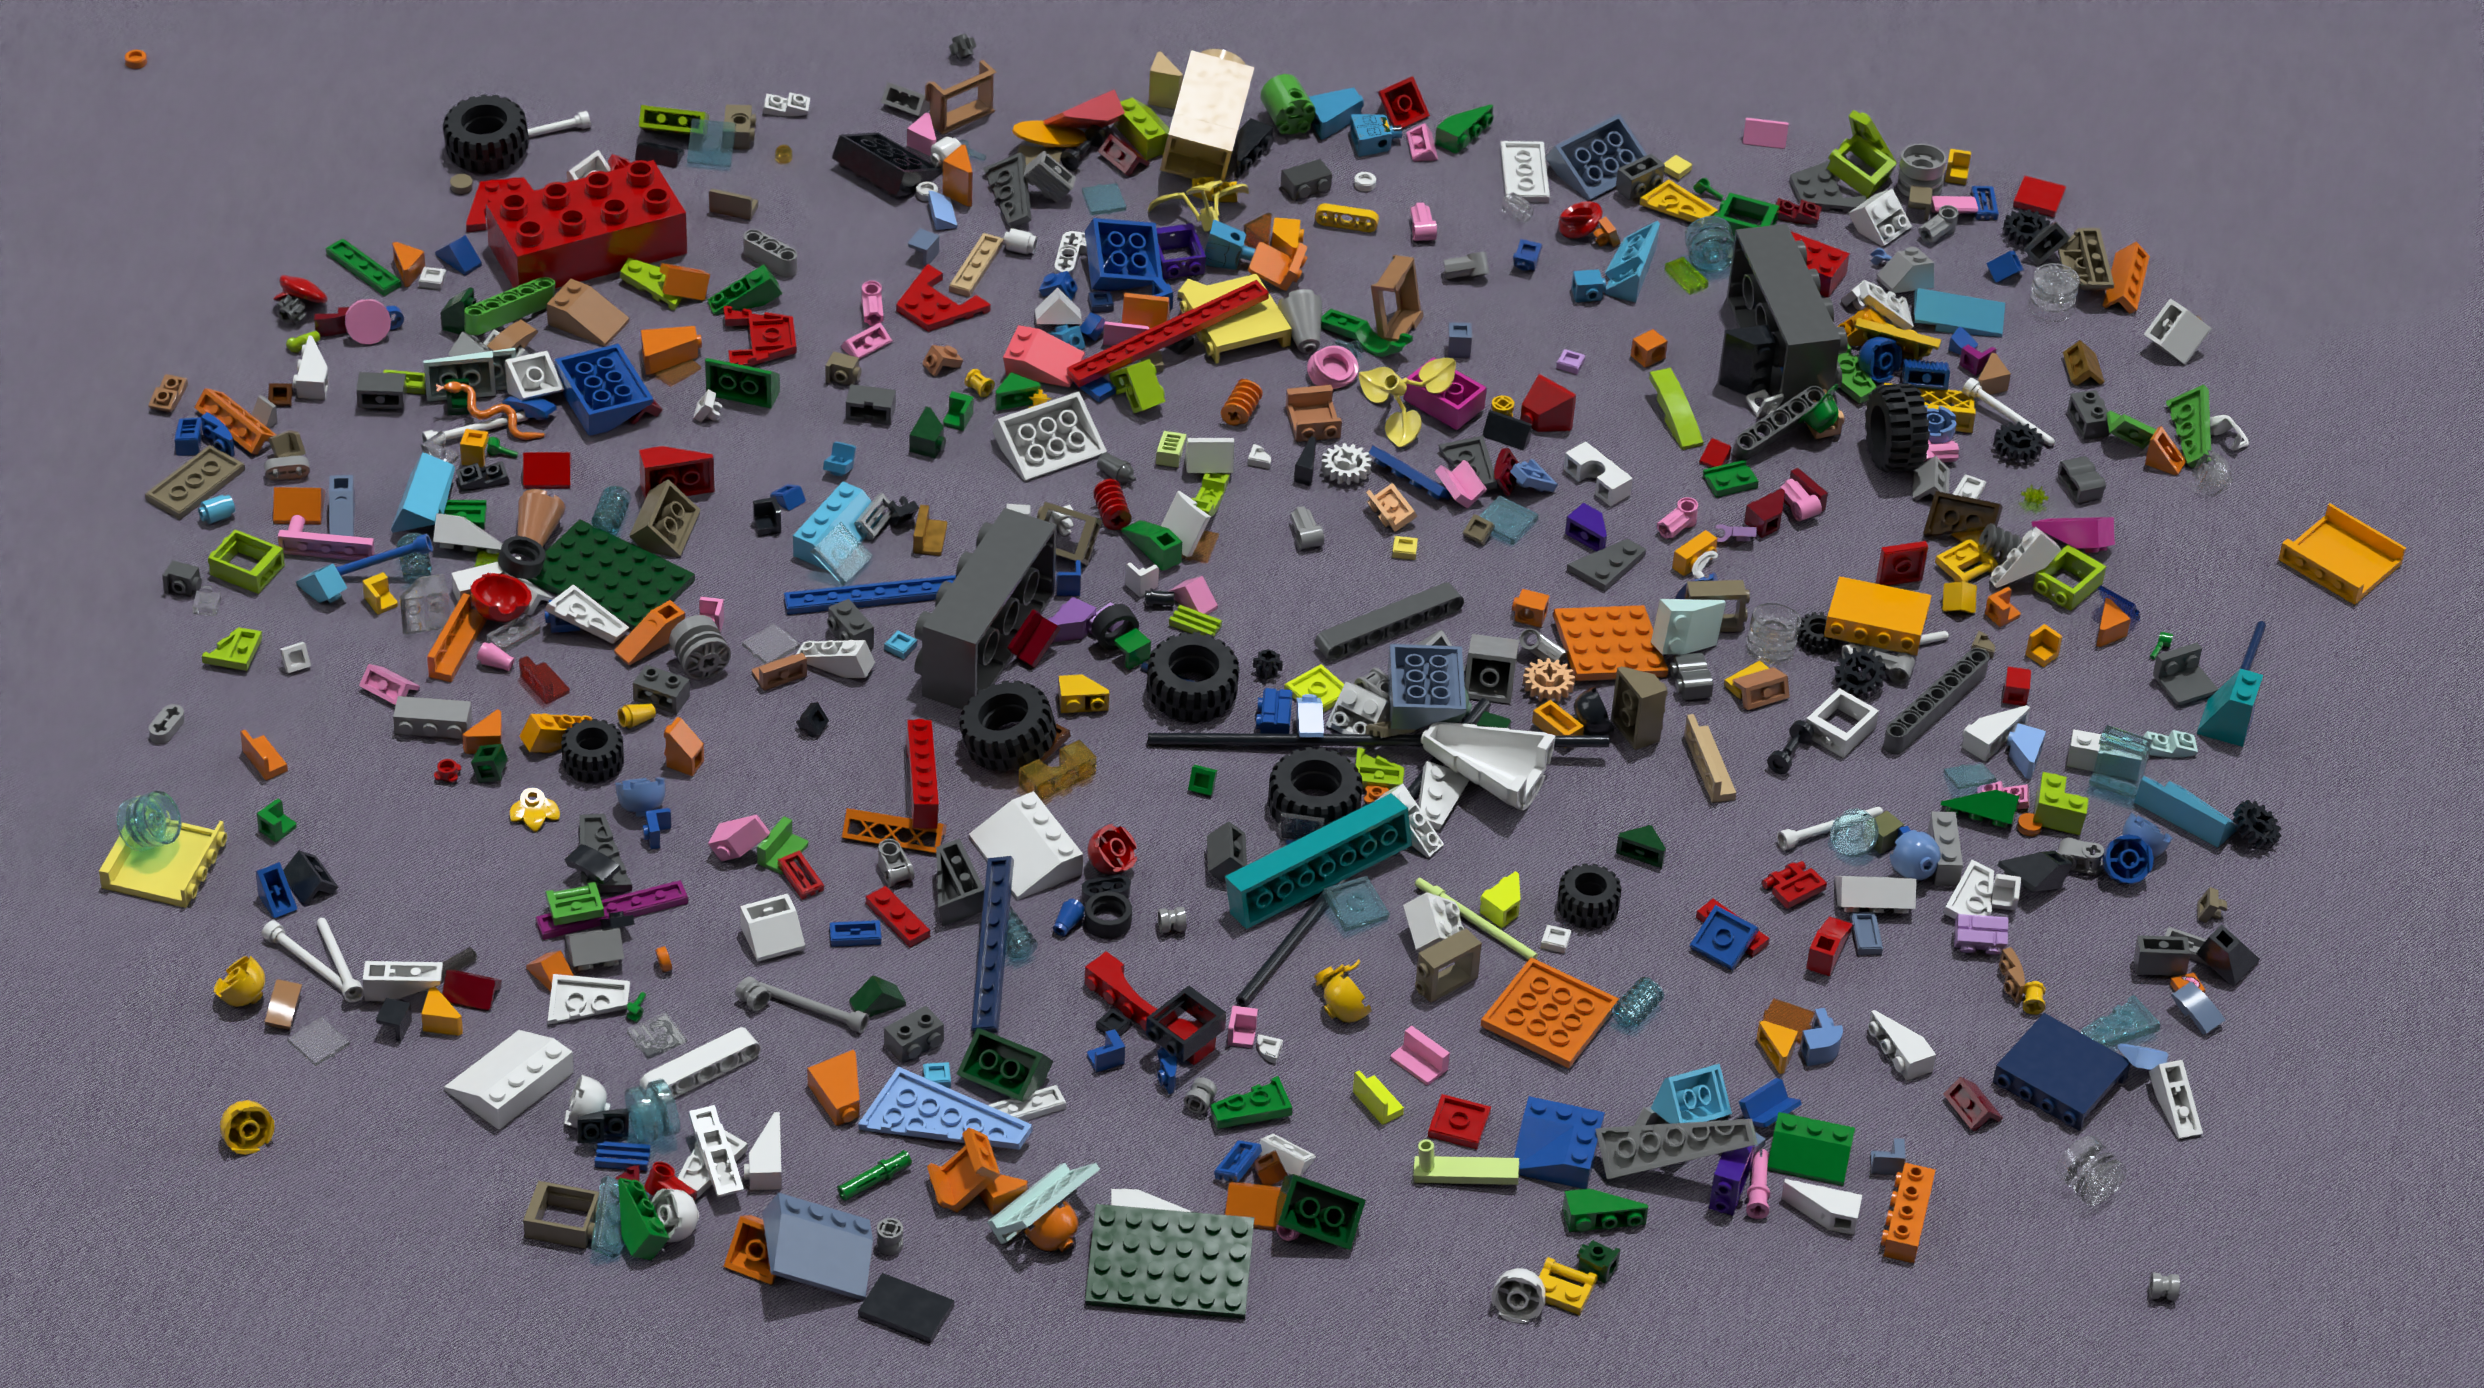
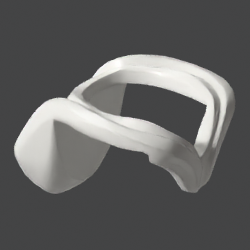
M2218 415L2210 418L2211 435L2223 434L2231 428L2238 432L2235 442L2231 446L2233 451L2249 445L2246 435L2231 417Z

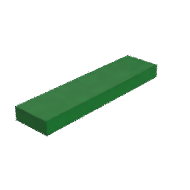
M341 239L326 248V254L383 296L402 286L399 278L345 239Z

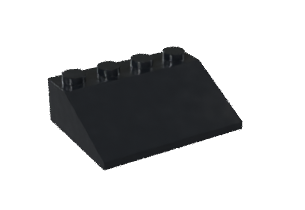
M879 132L839 135L831 158L837 161L840 167L854 171L857 177L868 179L871 181V185L885 189L888 195L895 198L912 194L916 191L918 184L930 182L943 172V169L935 166L933 163Z

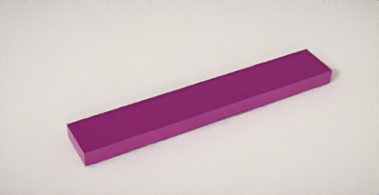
M681 880L601 900L604 908L603 917L554 926L551 913L536 916V924L543 940L601 926L600 919L609 918L608 913L624 911V915L636 917L688 904V895Z

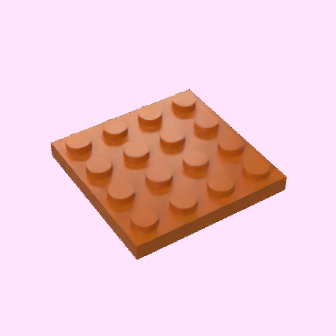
M1645 605L1554 609L1553 618L1563 647L1567 650L1566 655L1573 670L1575 681L1616 679L1617 668L1621 666L1655 674L1657 678L1667 677L1668 668L1663 654L1651 643L1653 627Z
M1531 957L1483 1016L1480 1026L1570 1068L1617 1008L1619 998Z

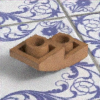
M519 320L499 333L487 347L490 351L509 348L517 349L518 346L524 349L538 331L523 320Z
M165 374L160 387H156L148 405L149 408L172 412L187 388V378Z
M2009 947L2002 950L1999 968L2001 973L2006 975L2004 982L2006 993L2011 995L2018 1004L2022 1001L2025 977L2016 953Z
M276 980L265 1018V1025L287 1030L291 1029L302 984Z

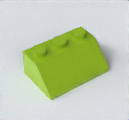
M1133 97L1121 101L1120 103L1125 113L1118 116L1119 121L1113 123L1114 126L1146 160L1164 154L1170 128L1150 107Z

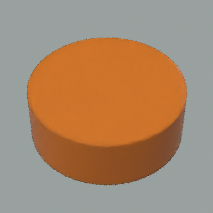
M137 49L127 52L125 54L126 66L131 69L144 67L147 64L146 53Z
M2024 813L2018 818L2017 829L2023 835L2036 836L2041 831L2042 823L2033 822L2034 814Z
M666 947L656 948L655 952L661 971L665 973L673 970Z

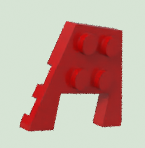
M524 177L480 181L466 221V231L487 230L485 219L486 203L500 200L509 193L523 194L534 191Z
M930 264L924 267L896 304L897 312L927 332L954 324V320L962 317L964 319L973 318L974 313L982 311L985 314L991 311V304L977 295L958 305L935 290L932 286L943 280V273Z
M724 306L725 326L749 325L752 348L728 350L729 363L751 366L797 353L793 316L765 312L764 315L753 314L749 309H743L740 312L732 310L730 306Z

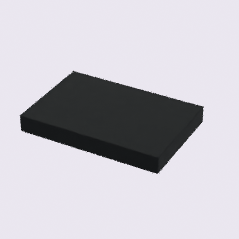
M882 1273L858 1309V1316L931 1344L952 1311L954 1300Z

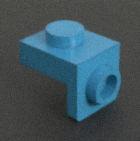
M1058 324L1054 327L1055 330L1048 332V334L1079 350L1085 348L1079 326Z
M837 441L834 442L831 456L824 460L823 470L830 471V474L835 476L845 475L853 469L856 446Z

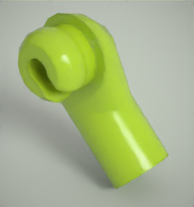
M312 331L296 338L291 337L287 340L286 347L291 352H299L302 350V345H306L308 336H312L316 343L320 341V334L317 331Z

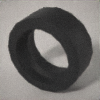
M510 537L501 546L498 564L510 576L519 579H531L538 576L543 568L546 558L545 550L538 542L528 537ZM511 554H522L533 561H521Z
M1115 604L1100 611L1092 622L1091 632L1101 647L1107 650H1116L1119 648L1115 645V639L1135 628L1139 630V622L1129 607L1124 604ZM1124 620L1117 630L1106 634L1113 624Z
M1104 891L1091 896L1086 902L1084 923L1093 935L1101 938L1120 937L1131 927L1132 905L1124 895L1117 892ZM1103 909H1113L1120 912L1123 916L1116 920L1108 921L1097 918L1094 913Z

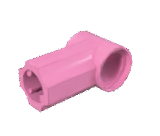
M1422 202L1416 203L1410 210L1413 240H1436L1437 225L1435 220L1432 221L1429 206Z
M872 280L863 283L861 293L864 322L868 323L869 326H874L884 320L882 286L879 282Z
M1928 439L1929 448L1924 462L1934 456H1937L1942 462H1956L1958 460L1959 447L1957 443L1948 441L1933 444Z
M1793 479L1786 480L1780 487V489L1785 490L1784 499L1791 505L1792 514L1797 521L1821 514L1822 506L1816 495L1809 496L1797 481Z
M1690 497L1680 499L1677 508L1657 523V529L1661 536L1665 539L1673 538L1684 528L1695 526L1698 513L1697 501Z

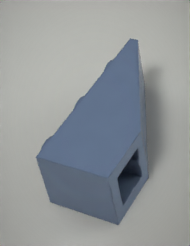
M353 475L329 476V532L331 535L354 537Z

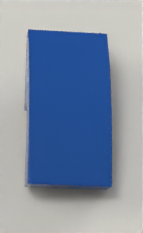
M510 396L502 401L503 404L510 405L515 412L524 411L526 418L535 417V420L546 419L550 413L557 410L555 404L539 397L520 400Z
M206 412L201 416L203 434L213 439L215 448L231 457L235 456L233 437L230 431L219 419Z
M1160 1046V1049L1157 1050L1160 1062V1070L1157 1071V1077L1160 1085H1164L1168 1094H1172L1176 1084L1177 1057L1170 1055L1166 1049Z

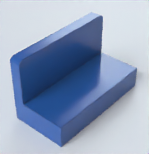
M1778 1078L1773 1079L1738 1101L1744 1119H1752L1753 1126L1764 1128L1777 1121L1778 1112L1788 1114L1802 1105L1800 1099L1788 1097L1783 1080Z

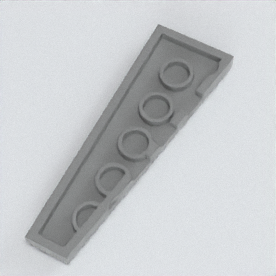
M1752 1119L1596 1129L1607 1179L1758 1145Z

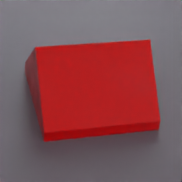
M523 452V488H571V453Z

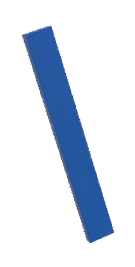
M956 575L785 592L784 601L787 615L828 611V607L850 599L857 608L936 600L941 584L944 581L953 583Z

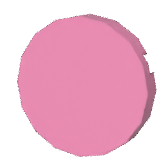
M375 299L356 301L346 312L345 326L347 332L353 340L361 344L370 345L377 343L385 338L390 330L391 318L389 312L382 303Z

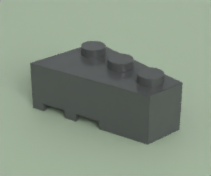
M960 838L936 847L938 909L942 926L982 912L985 888Z

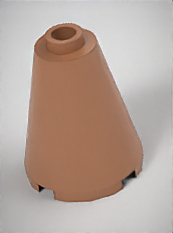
M530 489L524 491L518 501L517 536L533 539L544 547L563 517L565 505L555 494L554 498L546 495L547 491Z

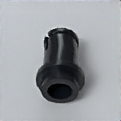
M1150 588V591L1145 590V605H1149V607L1153 605L1174 606V591H1153V588Z

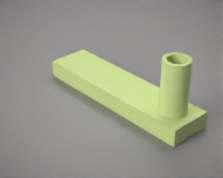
M1422 1140L1418 1144L1419 1156H1415L1414 1183L1518 1185L1519 1158L1434 1156V1143L1431 1140Z

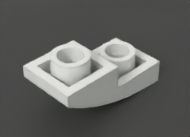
M789 92L787 99L766 93L762 113L786 117L806 115L809 109L810 97Z

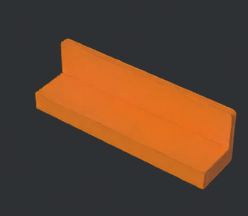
M2137 242L2115 253L2111 269L2114 288L2106 291L2103 302L2104 308L2119 302L2129 314L2137 311L2150 257Z

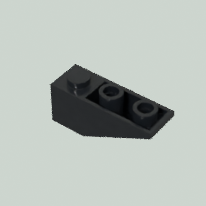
M1250 118L1240 128L1236 177L1239 178L1245 171H1248L1251 165L1261 158L1265 150L1272 146L1274 142L1272 126Z

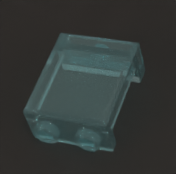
M2107 725L2100 736V748L2089 785L2095 786L2099 790L2116 793L2123 798L2135 799L2141 779L2145 774L2153 740Z

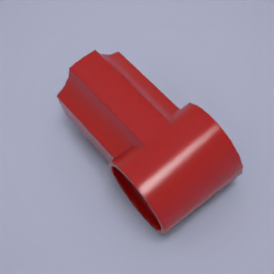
M659 1161L652 1165L644 1184V1188L649 1194L654 1196L661 1189H675L686 1192L695 1201L697 1197L696 1191L674 1176L675 1170L671 1165Z

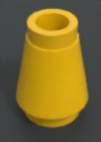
M653 704L623 705L622 708H619L617 715L622 727L632 728L651 718H655L656 711Z

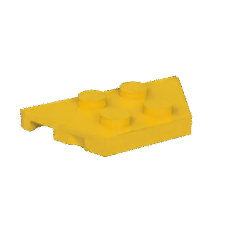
M1858 318L1855 324L1857 329L1864 330L1863 337L1866 341L1875 337L1895 340L1896 344L1902 349V358L1908 360L1911 358L1912 361L1914 359L1916 361L1922 360L1923 357L1931 354L1933 348L1938 350L1941 344V339L1918 334L1911 329H1899L1892 324H1880Z

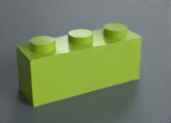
M641 105L638 127L642 130L707 137L709 115L706 112Z

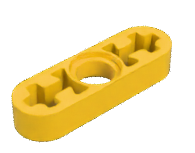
M1324 203L1317 207L1315 220L1323 226L1373 232L1377 229L1379 216L1372 210ZM1349 215L1353 220L1346 221L1341 216Z

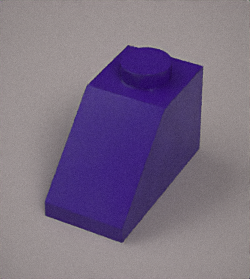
M1582 503L1567 516L1565 534L1597 552L1606 547L1607 533L1603 515L1598 510Z

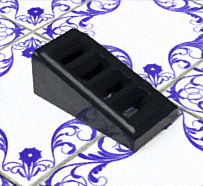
M1311 436L1295 464L1294 482L1311 486L1316 450L1315 437Z

